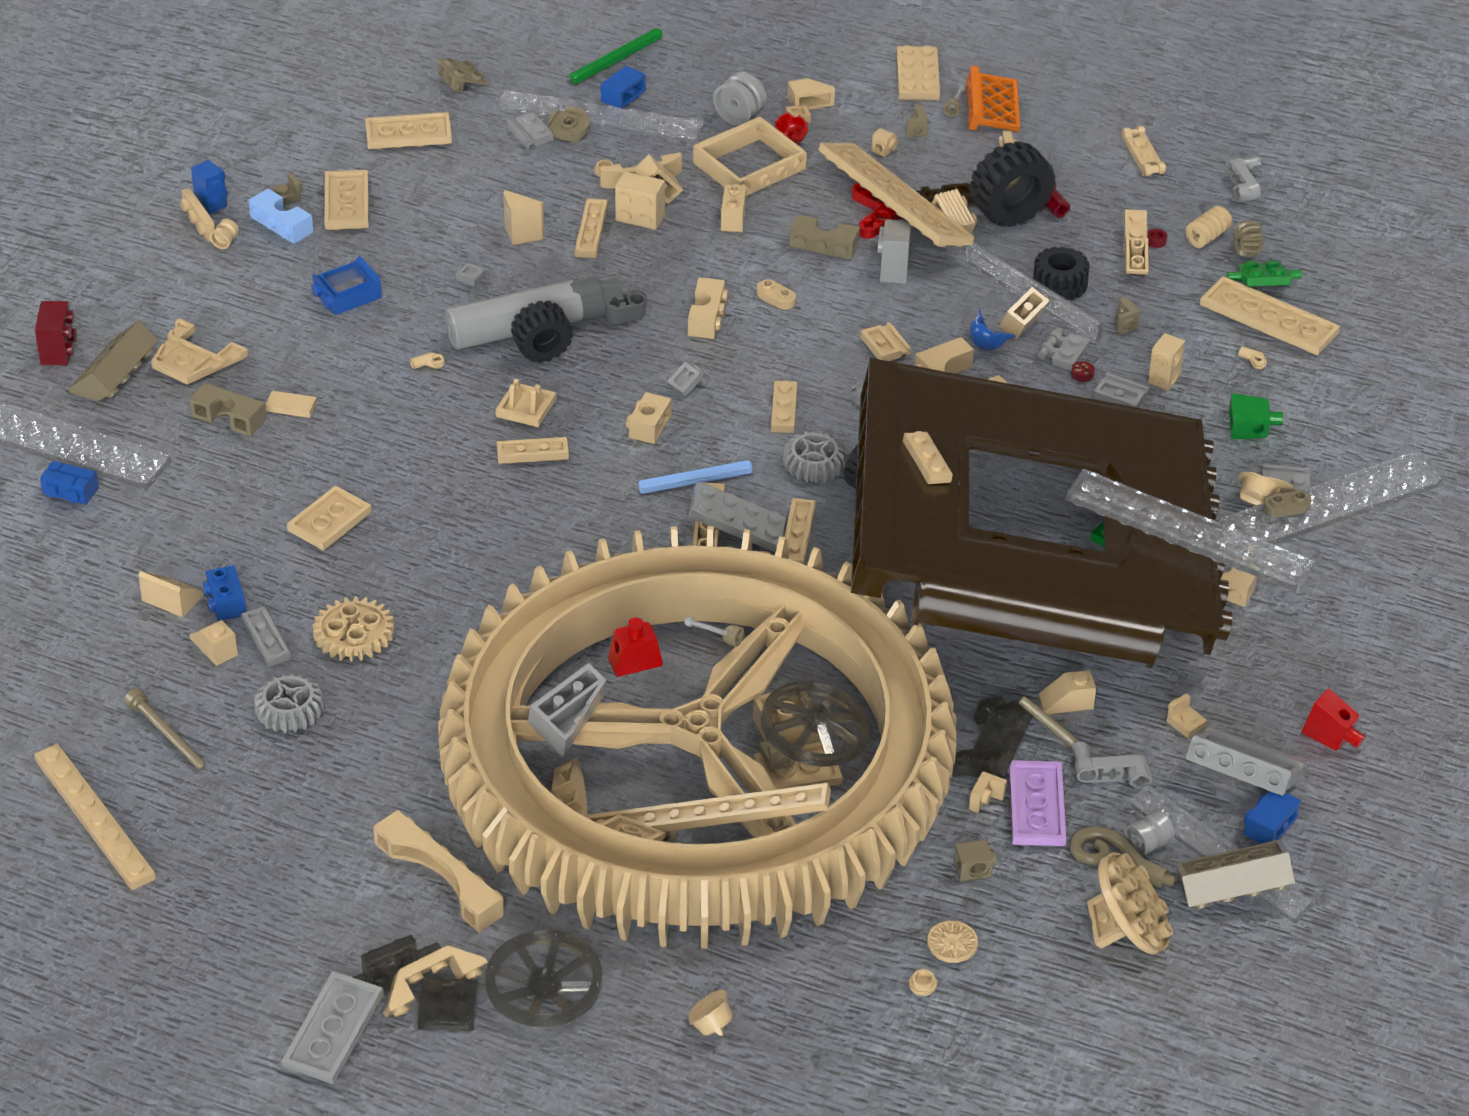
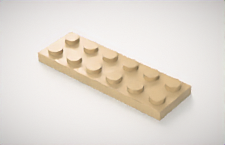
M1224 276L1201 297L1200 305L1317 356L1340 331V326Z

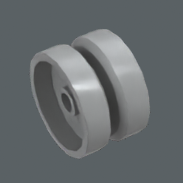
M736 72L726 82L716 88L713 94V103L721 118L730 124L738 126L750 121L754 115L764 108L767 95L763 85L752 74Z

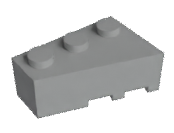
M885 219V225L880 226L877 252L882 254L880 282L906 284L911 225H909L908 221Z
M586 664L530 705L528 723L564 757L604 697L606 679L591 664Z

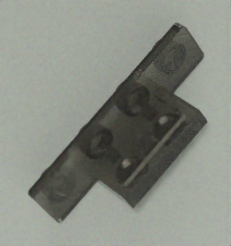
M412 934L396 939L389 944L362 954V973L352 978L382 987L383 992L391 988L394 976L399 969L441 949L439 943H434L417 950L416 941Z

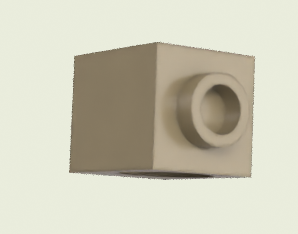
M987 840L955 844L954 864L960 882L991 878L992 866H996V855L994 850H990Z

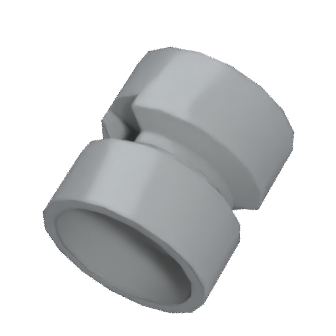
M1155 810L1144 816L1141 820L1126 826L1124 836L1130 840L1144 857L1153 852L1157 847H1162L1175 838V830L1169 817L1164 812Z

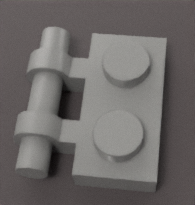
M1057 327L1048 334L1047 341L1041 344L1037 356L1041 360H1044L1046 357L1051 358V365L1072 371L1073 364L1079 362L1090 347L1091 339L1073 333L1063 337V330Z

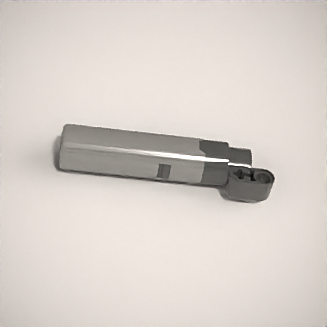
M615 274L601 278L591 275L449 307L445 311V324L452 346L459 350L513 337L511 323L515 320L514 316L521 312L520 309L523 307H528L530 303L536 304L540 300L543 303L547 300L551 301L552 304H558L563 309L570 324L605 315L607 322L620 324L641 319L645 316L647 295L638 289L623 292L620 280Z

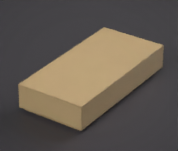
M272 391L265 404V410L267 412L310 418L317 404V399L312 396Z

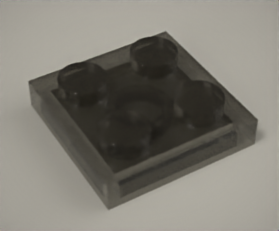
M422 979L418 1030H474L477 980Z

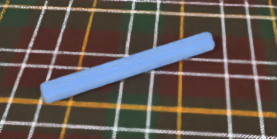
M749 460L644 479L638 481V489L640 494H647L695 485L698 481L705 483L748 475L752 473V464Z

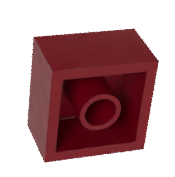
M41 301L35 325V335L41 365H68L70 356L74 355L73 342L77 340V330L72 326L74 323V311L70 310L69 301Z

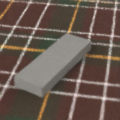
M265 606L241 614L246 629L268 667L292 660L291 653Z

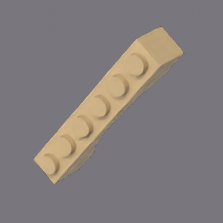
M397 810L373 826L375 845L389 857L419 863L444 877L458 896L461 906V918L480 933L504 916V899L501 893L489 887L480 875H475L470 871L462 860H457L452 856L449 850L433 840L427 831L421 830L412 818L406 817Z

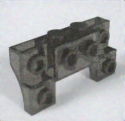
M1002 696L991 699L986 698L980 701L973 719L977 725H985L973 749L956 752L952 776H975L979 778L982 772H986L1004 779L1032 718V714L1019 705V701H1011L1006 704Z

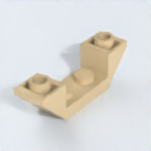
M447 945L399 969L394 976L383 1011L385 1018L392 1014L395 1017H399L410 1010L409 1006L415 1000V997L409 986L421 981L424 978L423 974L431 970L435 974L445 969L449 964L457 981L464 978L470 981L483 973L481 970L488 963L485 957Z

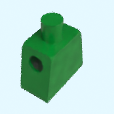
M1231 393L1229 405L1230 437L1234 440L1266 438L1270 425L1282 426L1283 412L1270 411L1269 400L1266 398Z

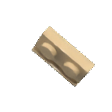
M890 322L883 327L878 325L861 330L860 338L877 359L891 361L901 358L903 354L910 355L911 347Z

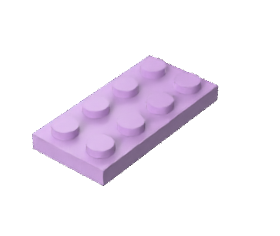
M1010 760L1009 782L1012 845L1066 846L1062 762Z

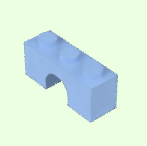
M266 189L249 199L250 217L293 244L313 233L312 215L298 206L284 211L283 197L272 190Z

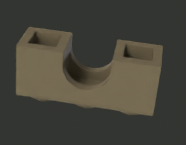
M797 214L790 228L789 247L852 259L859 246L860 227L839 223L836 229L823 231L818 228V218Z
M204 383L189 399L192 417L212 423L219 416L229 415L231 430L250 437L266 421L263 402Z

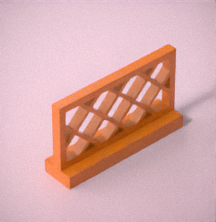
M971 65L966 81L968 129L977 131L978 125L1019 132L1020 116L1017 79L979 73V67ZM994 88L999 89L1001 92L995 91ZM987 92V93H989L991 96L988 97V96L985 95L984 93ZM1006 95H1007V96H1008L1009 98H1011V99L1008 100V99H1006V98L1003 97V96H1006ZM997 99L1001 104L996 103L994 100ZM985 104L990 105L992 108L986 107ZM1008 107V108L1011 109L1012 111H1011V112H1008V111H1007L1006 109H1004V108ZM998 111L1002 116H998L995 112ZM985 116H989V117H991L992 119H986V118H984V117H985Z

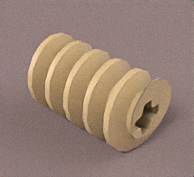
M1212 207L1188 224L1186 227L1188 241L1195 248L1204 247L1210 241L1220 236L1221 233L1230 229L1232 226V216L1223 207Z

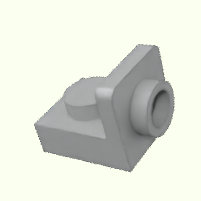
M686 362L667 381L671 388L684 397L698 383L702 386L707 384L703 377L704 372L698 366L694 365L692 367Z

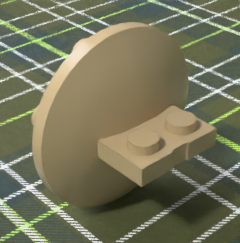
M1113 852L1106 855L1100 860L1098 867L1102 893L1087 901L1090 919H1092L1093 924L1092 931L1095 945L1102 949L1126 936L1139 949L1148 954L1155 955L1162 952L1168 947L1170 936L1173 935V929L1166 916L1169 913L1167 904L1163 899H1159L1149 881V874L1142 865L1138 867L1127 853ZM1162 917L1164 921L1159 923V919Z

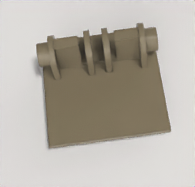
M452 58L436 59L441 64L438 68V73L454 92H461L465 82L482 85L489 84L484 79L483 74L478 72L470 61L463 60L461 62Z

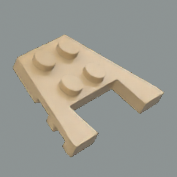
M178 318L175 322V328L169 331L165 344L162 343L151 363L152 369L188 385L247 358L248 349L231 342L217 354L186 341L195 333V325Z

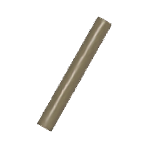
M1025 695L1020 699L1019 705L1071 748L1075 743L1080 742Z

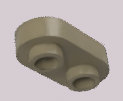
M1301 490L1272 494L1265 499L1264 511L1272 517L1303 514L1310 510L1312 499L1309 494Z

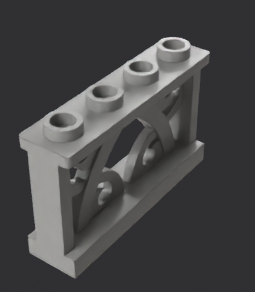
M1211 726L1206 727L1205 732L1201 735H1194L1192 737L1186 759L1279 795H1284L1286 790L1292 786L1295 788L1298 786L1306 763L1300 759Z

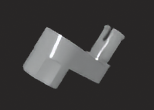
M1259 156L1245 159L1239 157L1226 161V171L1235 184L1233 186V194L1237 203L1258 200L1260 198L1259 184L1249 171L1261 168Z
M1077 742L1072 746V752L1076 761L1074 767L1077 779L1080 782L1129 781L1130 785L1135 789H1144L1153 781L1147 758L1143 755L1091 758L1086 742Z

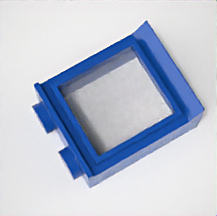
M360 255L354 262L319 275L312 274L313 284H311L313 294L316 297L318 296L322 300L324 307L329 308L334 315L382 298L380 277Z

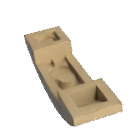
M681 152L660 156L659 163L674 176L682 172ZM620 164L600 167V186L602 188L615 189V185L624 171L637 174L634 170L636 166L623 169Z

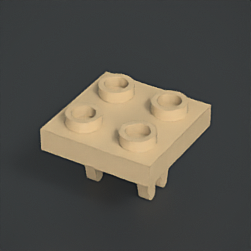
M514 379L513 384L510 385L509 390L496 408V417L539 428L556 401V392L541 389L539 384H536L535 387L520 384V380Z

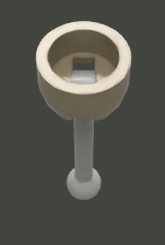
M963 84L958 86L955 98L948 99L945 102L943 111L947 116L954 117L959 113L961 105L958 99L966 89Z
M686 617L684 620L685 625L688 627L696 626L722 634L724 641L731 646L738 647L742 642L744 635L742 627L730 625L723 630L694 621L692 617Z

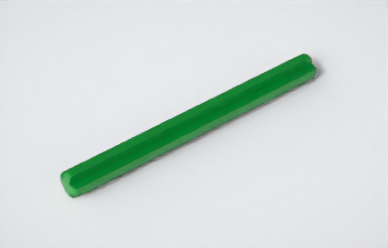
M654 28L570 73V82L578 84L658 41L663 37L662 30Z

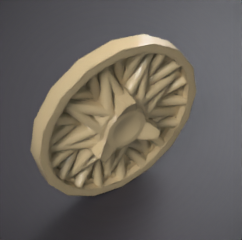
M944 921L936 924L929 931L927 947L931 954L939 960L959 963L968 960L975 954L978 948V936L965 923Z

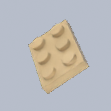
M334 486L287 523V531L324 551L372 512L371 504Z
M829 740L795 746V765L770 771L761 752L753 754V760L764 767L776 790L828 783L829 786L842 784L843 777Z

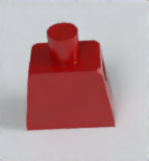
M634 617L628 621V626L614 631L608 661L616 677L663 666L658 640L649 622H643L641 618Z
M1329 688L1315 701L1301 731L1308 737L1333 750H1339L1346 741L1358 749L1366 738L1364 734L1355 729L1360 717L1359 714Z

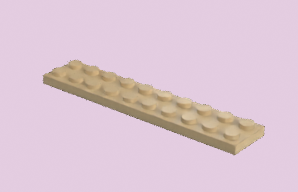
M820 143L818 151L825 155L827 160L834 162L837 168L848 173V176L858 181L861 187L868 189L874 197L881 199L885 206L892 208L898 216L905 218L909 225L919 229L921 234L929 237L936 246L946 247V245L962 247L963 245H973L975 237L856 144Z

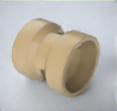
M223 219L210 234V240L217 248L226 249L238 235L239 228L232 220Z

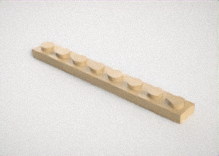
M58 743L35 753L36 763L131 891L155 880L156 877L153 869Z

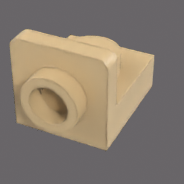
M1186 693L1170 702L1166 722L1189 739L1206 728L1207 720L1189 706L1191 696Z
M982 772L971 791L969 810L979 813L983 804L988 805L991 797L1002 801L1005 797L1007 781L998 776Z

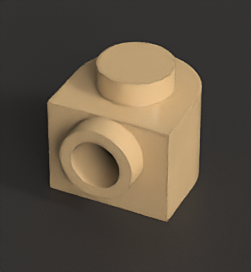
M882 128L873 133L871 152L886 157L891 151H895L898 146L896 134Z

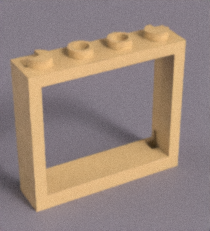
M761 117L693 145V163L724 188L725 184L746 186V196L806 170L807 152ZM758 140H761L784 158L742 178L736 176L716 160L723 155Z

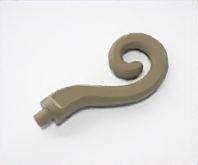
M1090 826L1077 830L1070 838V853L1077 861L1083 864L1099 865L1100 860L1111 853L1109 844H1111L1121 854L1127 853L1138 867L1142 865L1147 870L1152 886L1162 889L1165 884L1174 887L1177 877L1168 874V868L1146 860L1129 839L1115 830L1100 826ZM1090 840H1095L1093 845L1094 849L1098 852H1086L1082 848L1083 844Z

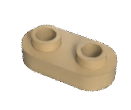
M765 279L757 284V296L767 303L782 310L791 309L796 305V294L792 290L770 279Z

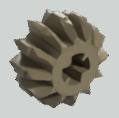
M1249 220L1238 222L1234 227L1233 234L1234 249L1237 251L1238 256L1254 257L1259 255L1264 243L1262 240V228L1259 227V223Z

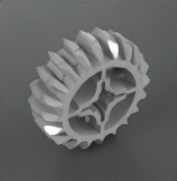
M803 431L802 435L795 434L794 438H789L788 443L784 447L783 461L786 471L790 472V476H796L798 481L804 479L806 483L809 481H814L815 484L818 481L826 483L827 479L834 480L835 476H840L841 471L844 470L846 453L843 443L839 442L837 437L832 438L831 433L825 435L823 431L820 433H815L814 431L807 433Z
M282 673L280 678L272 676L271 682L264 681L263 686L258 687L254 698L255 713L260 723H264L266 729L273 728L275 732L283 730L285 734L288 730H293L296 733L297 729L302 728L306 730L307 724L314 725L315 720L320 719L324 708L323 693L318 683H314L311 677L305 679L303 674L297 677L293 673L290 676H284Z

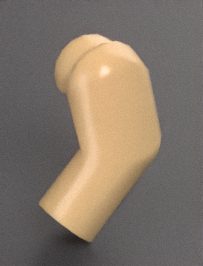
M1241 346L1238 357L1249 360L1255 369H1263L1266 366L1267 361L1262 352Z
M429 352L411 358L410 364L413 369L424 366L439 369L444 365V357L441 354Z

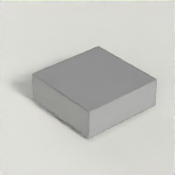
M467 262L455 274L456 281L475 287L486 276V269Z

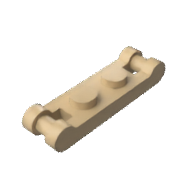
M1136 126L1135 129H1130L1129 127L1122 128V139L1142 175L1147 177L1153 173L1158 175L1165 174V163L1161 162L1145 134L1144 126Z

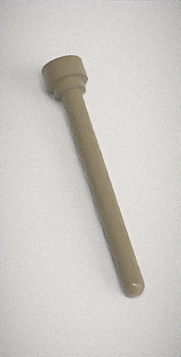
M133 688L127 692L124 702L130 709L141 711L195 768L201 770L205 767V762L148 705L147 695L140 688Z

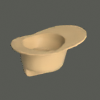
M1246 471L1240 472L1237 476L1238 481L1242 484L1240 499L1255 506H1264L1265 499L1269 495L1294 491V487L1290 483L1280 479Z
M717 990L701 999L689 1013V1024H693L704 1036L714 1033L721 1037L724 1036V1027L733 1018L732 1011L727 1002V992L725 990Z

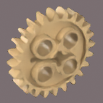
M357 596L354 597L353 601H349L345 597L344 603L335 600V606L327 604L326 611L319 610V616H315V623H313V637L317 647H322V653L330 651L331 658L338 654L341 661L345 656H349L350 661H353L354 656H358L360 660H363V655L365 654L372 658L373 651L381 653V647H388V641L393 640L394 621L393 616H390V610H385L384 604L377 606V600L368 603L367 597L362 601H358Z

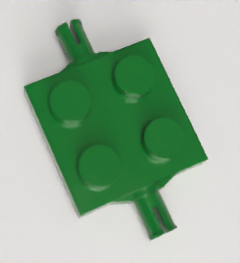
M1269 260L1266 263L1246 261L1245 264H1238V272H1227L1226 278L1244 282L1246 286L1291 285V279L1302 278V270L1285 269L1282 263L1276 260Z

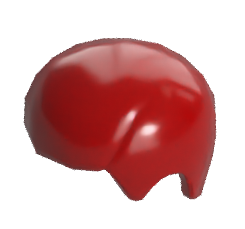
M788 112L779 116L775 122V128L795 144L803 141L808 133V124L801 115L795 117Z

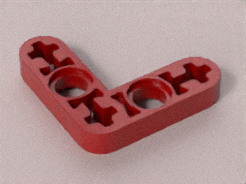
M855 183L852 186V199L874 210L859 222L860 236L862 238L872 239L878 236L880 226L885 225V219L899 220L902 218L892 208L885 206L881 199L874 197L872 192L861 187L860 183Z

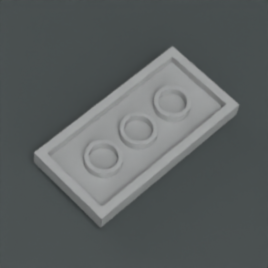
M700 481L694 487L688 516L743 539L744 529L751 530V543L775 553L780 536L783 537L786 518L777 512L762 508L755 503L748 502Z
M332 971L281 1061L283 1068L334 1085L384 994L383 988Z

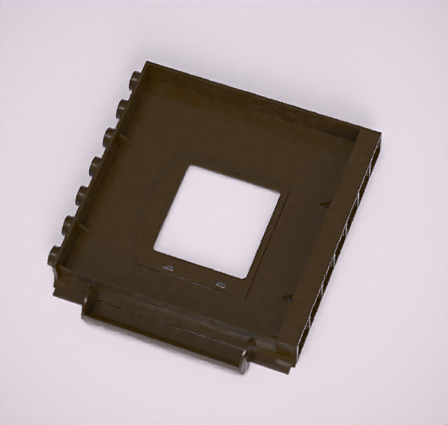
M870 358L860 395L850 593L881 598L883 587L889 581L902 580L916 583L912 600L913 625L918 626L919 623L1139 662L1144 663L1147 668H1152L1163 642L1164 629L1200 636L1203 639L1204 654L1210 655L1216 639L1224 641L1228 639L1232 625V611L1224 610L1229 593V582L1221 580L1225 568L1226 553L1225 551L1218 550L1222 538L1223 525L1221 522L1215 521L1218 514L1220 497L1218 494L1212 493L1216 482L1217 470L1216 467L1209 466L1213 455L1214 442L1213 440L1204 439L1201 419ZM921 431L929 434L953 474L951 483L928 484L903 443L904 433ZM969 450L1098 473L1101 476L1105 551H1096L971 527L969 525ZM1029 451L1039 453V455L1030 454Z

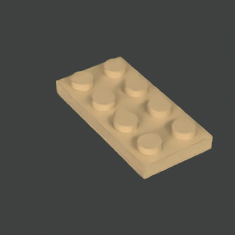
M897 46L899 100H940L937 47Z
M448 112L365 118L368 149L452 143Z
M368 170L325 171V230L369 228Z

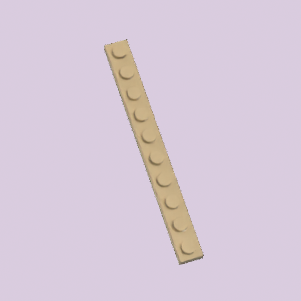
M828 783L590 814L587 815V818L600 824L619 814L667 832L827 811L831 789Z

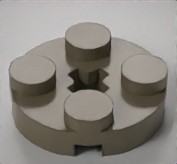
M565 107V111L561 112L558 109L550 115L548 120L549 129L553 132V138L572 143L580 142L591 127L590 118L587 116V113L578 107Z

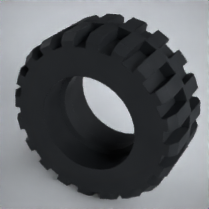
M1008 142L1002 147L994 148L992 153L988 152L984 156L985 159L982 162L979 161L977 170L973 171L971 177L973 181H970V196L973 203L993 224L1012 227L1016 226L1017 223L1020 225L1026 223L1027 219H1033L1038 211L1041 212L1045 208V203L1050 201V194L1054 192L1055 188L1053 184L1055 183L1054 169L1031 144L1014 142L1013 144ZM1020 177L1019 181L1011 189L1005 191L1012 181Z

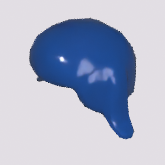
M978 309V316L970 324V336L973 343L985 351L995 350L1007 340L1016 338L1014 334L993 333L985 325L980 309Z

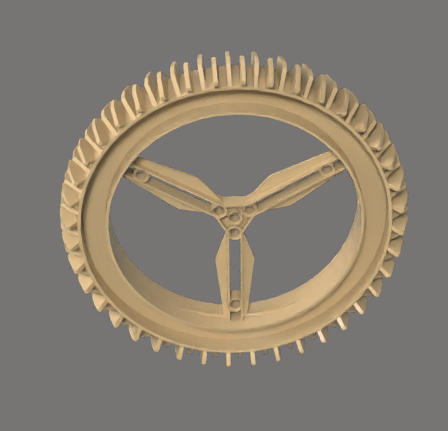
M677 526L670 527L669 547H650L649 550H644L639 530L634 531L632 553H616L610 558L607 542L604 538L598 541L595 563H582L578 565L574 553L569 550L565 552L561 576L548 578L544 568L539 565L534 570L529 593L521 594L517 586L512 583L507 589L502 613L498 614L493 606L488 605L479 627V634L476 630L470 628L461 654L456 655L447 681V689L442 695L440 721H438L441 770L444 774L445 785H448L450 800L475 847L479 848L483 845V850L496 873L501 872L505 865L509 866V872L518 892L523 896L530 887L541 886V894L548 912L553 915L558 911L560 903H577V911L582 927L589 930L592 926L595 911L597 917L600 918L615 914L620 940L627 941L629 936L631 919L637 920V926L645 927L650 922L658 923L660 947H667L669 925H680V931H687L688 926H700L701 949H707L708 926L719 925L722 931L729 930L730 924H738L741 946L748 945L751 921L757 920L763 925L771 924L772 917L776 918L780 938H784L788 935L792 911L803 915L809 914L812 911L814 922L819 926L825 921L830 908V899H845L847 906L852 910L857 906L865 889V881H873L875 886L881 890L886 885L895 867V859L898 860L900 865L905 867L915 851L919 840L924 841L938 815V809L942 806L950 787V777H952L957 744L956 714L953 712L954 703L935 648H929L923 626L920 623L918 626L914 625L909 630L908 617L904 604L900 599L895 601L891 609L885 608L883 594L881 598L850 593L851 563L846 561L839 575L824 572L819 548L814 547L812 549L808 564L802 560H789L787 539L782 536L778 540L775 556L767 551H752L751 530L744 529L741 549L733 548V546L714 547V526H707V546L689 544V546L678 547ZM634 617L641 618L643 622H649L650 625L684 622L686 617H692L694 621L730 623L756 629L738 647H735L713 667L706 692L702 698L674 709H647L622 702L599 703L572 744L614 749L638 744H672L702 759L709 791L716 798L745 794L719 760L721 756L749 793L776 790L764 767L732 746L721 732V725L735 709L764 693L795 643H799L819 654L848 677L867 701L881 735V742L876 754L862 777L847 793L829 806L827 811H821L799 824H795L791 815L743 821L740 823L754 838L720 844H681L644 839L618 832L586 818L558 800L539 782L521 756L517 747V741H546L528 723L530 706H525L541 682L574 654L594 643L613 636L616 629L628 626V621ZM765 646H767L766 651L760 656V658L754 663V665L748 670V672L742 677V679L736 684V686L730 691V693L724 698V700H722L721 697L725 694V692L731 687V685L737 680V678L743 673V671L749 666V664L755 659V657L761 652V650Z

